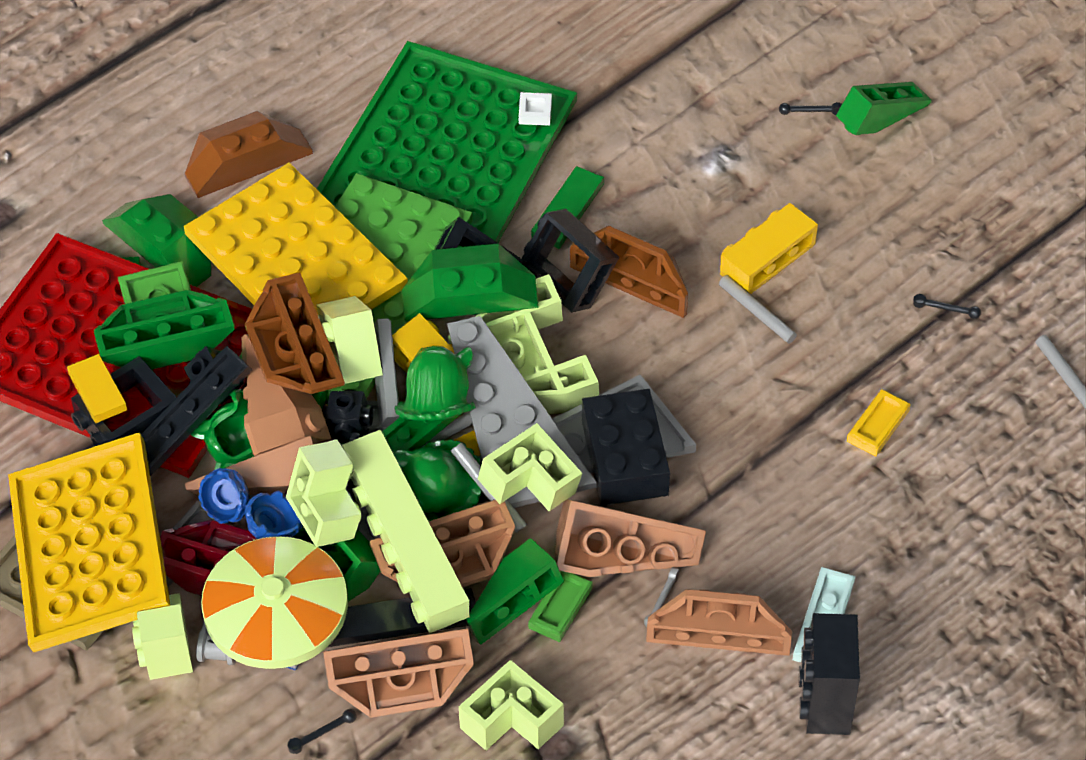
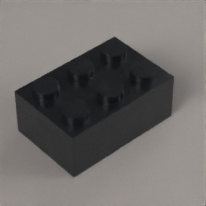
M650 388L582 398V426L594 479L597 484L600 506L669 496L670 469Z
M813 613L811 628H804V647L801 648L798 685L802 687V697L799 700V719H806V734L850 735L860 682L858 615Z

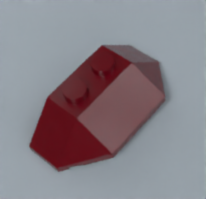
M214 520L186 525L176 530L173 528L163 530L160 535L165 574L185 591L202 596L205 582L215 565L230 551L247 542L256 540V538L247 530L224 523L219 524Z

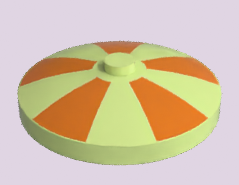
M291 537L256 539L230 551L210 572L203 588L201 601L205 626L216 646L230 658L240 663L265 669L294 666L320 654L339 634L346 619L348 609L346 583L337 563L319 547L304 540Z

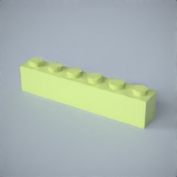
M378 430L342 444V448L350 455L353 463V470L350 473L349 479H352L355 485L353 494L360 508L366 507L370 515L367 516L369 527L374 536L380 535L384 543L381 545L387 563L389 565L395 564L399 572L396 574L397 582L403 594L409 592L413 603H411L412 612L417 622H424L429 633H432L468 618L469 599L382 431Z

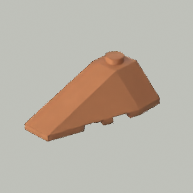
M245 334L242 337V360L252 371L247 376V387L243 389V399L248 400V413L244 415V427L253 455L258 456L310 435L322 443L330 441L331 436L322 409L312 394L266 382L248 334Z
M310 435L226 468L236 470L241 474L248 487L249 495H257L259 493L272 494L276 491L287 494L299 447L322 442ZM205 476L184 483L186 490L199 496L200 483Z
M567 499L563 502L556 531L555 562L559 571L587 577L699 565L706 531Z

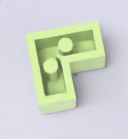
M356 296L317 304L319 320L345 384L383 375L371 309Z
M536 423L483 458L478 480L499 504L527 486L544 507L551 511L576 494L582 472L539 424Z
M338 440L299 447L286 499L316 547L354 539L358 524L361 521L360 508L356 502H353L346 491L348 479L353 470L352 459L344 451Z
M180 593L169 595L171 606L138 611V620L133 621L132 633L140 667L147 666L150 680L193 672Z
M509 660L459 706L460 729L482 748L488 750L512 727L539 749L564 726V704L514 662Z

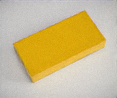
M99 354L67 366L68 374L95 423L127 410L126 403Z
M881 389L848 433L847 442L876 457L910 411L911 404Z

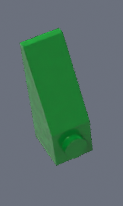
M913 82L856 85L850 89L836 117L845 124V129L854 135L873 134L927 107L932 100Z
M528 539L502 559L469 613V617L466 618L476 641L480 645L564 582L555 560L533 539Z

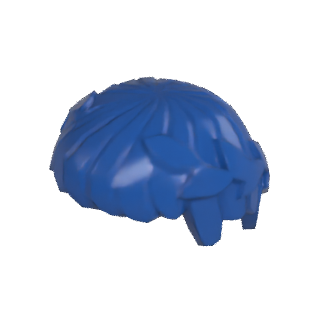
M219 468L206 475L200 483L198 496L201 507L207 511L210 518H214L219 524L228 523L229 521L237 522L244 518L245 508L250 497L248 487L241 474L236 470Z
M281 491L273 492L270 495L268 493H259L252 497L246 505L245 518L248 524L247 528L256 539L266 537L292 538L303 526Z

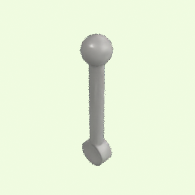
M671 568L668 580L651 615L663 606L673 583L678 578L680 569ZM650 615L646 616L645 619H644V624H645L646 627H647L648 617H649Z

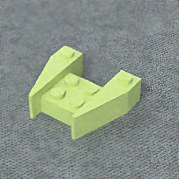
M548 274L536 279L538 308L484 313L477 316H481L548 414H559L581 405L582 398L598 396L599 383L586 355L555 366L538 330L563 321L561 299ZM449 335V336H448L449 344H452L451 338H450V335Z

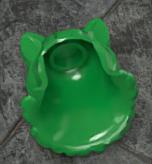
M442 346L421 348L411 361L407 371L406 401L397 403V406L395 405V413L404 420L434 421L451 418L476 409L474 402L468 403L466 400L469 390L467 369L470 367L474 356L472 349L466 347L457 354H454Z
M242 389L232 391L230 395L233 402L222 406L212 418L205 419L191 434L193 437L205 441L209 454L216 461L214 470L226 468L255 457L244 427V415L248 413V400L243 399Z
M453 439L448 441L435 440L434 442L429 441L424 447L414 451L402 449L393 454L424 512L436 513L441 518L472 508L473 505L480 501L483 491L451 452L460 443L466 447L465 443L454 441ZM466 447V449L470 452V454L481 466L482 463L479 462V457L477 455H474L473 449Z

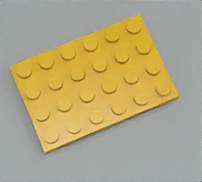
M290 162L184 225L185 235L253 305H255L262 294L267 280L299 272L316 312L317 304L356 296L372 310L402 291L408 282V278Z
M140 432L8 474L28 646L33 652L138 620V611L171 606L145 442Z

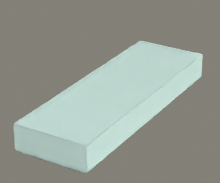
M821 567L793 653V661L801 662V648L804 647V628H811L813 613L845 614L856 576Z

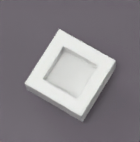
M520 92L519 124L550 125L552 94Z

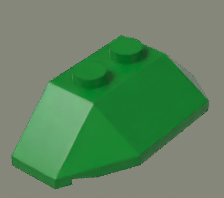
M171 194L127 202L102 220L109 230L155 268L183 261L188 282L195 287L212 276V261L185 235L184 225L198 218V216Z
M500 244L432 250L402 289L405 321L412 320L419 313L425 319L538 308L535 275Z
M184 290L123 304L101 326L99 325L93 331L103 362L122 367L140 356L152 370L191 361L205 346L215 348L235 329L226 299H215L206 294Z

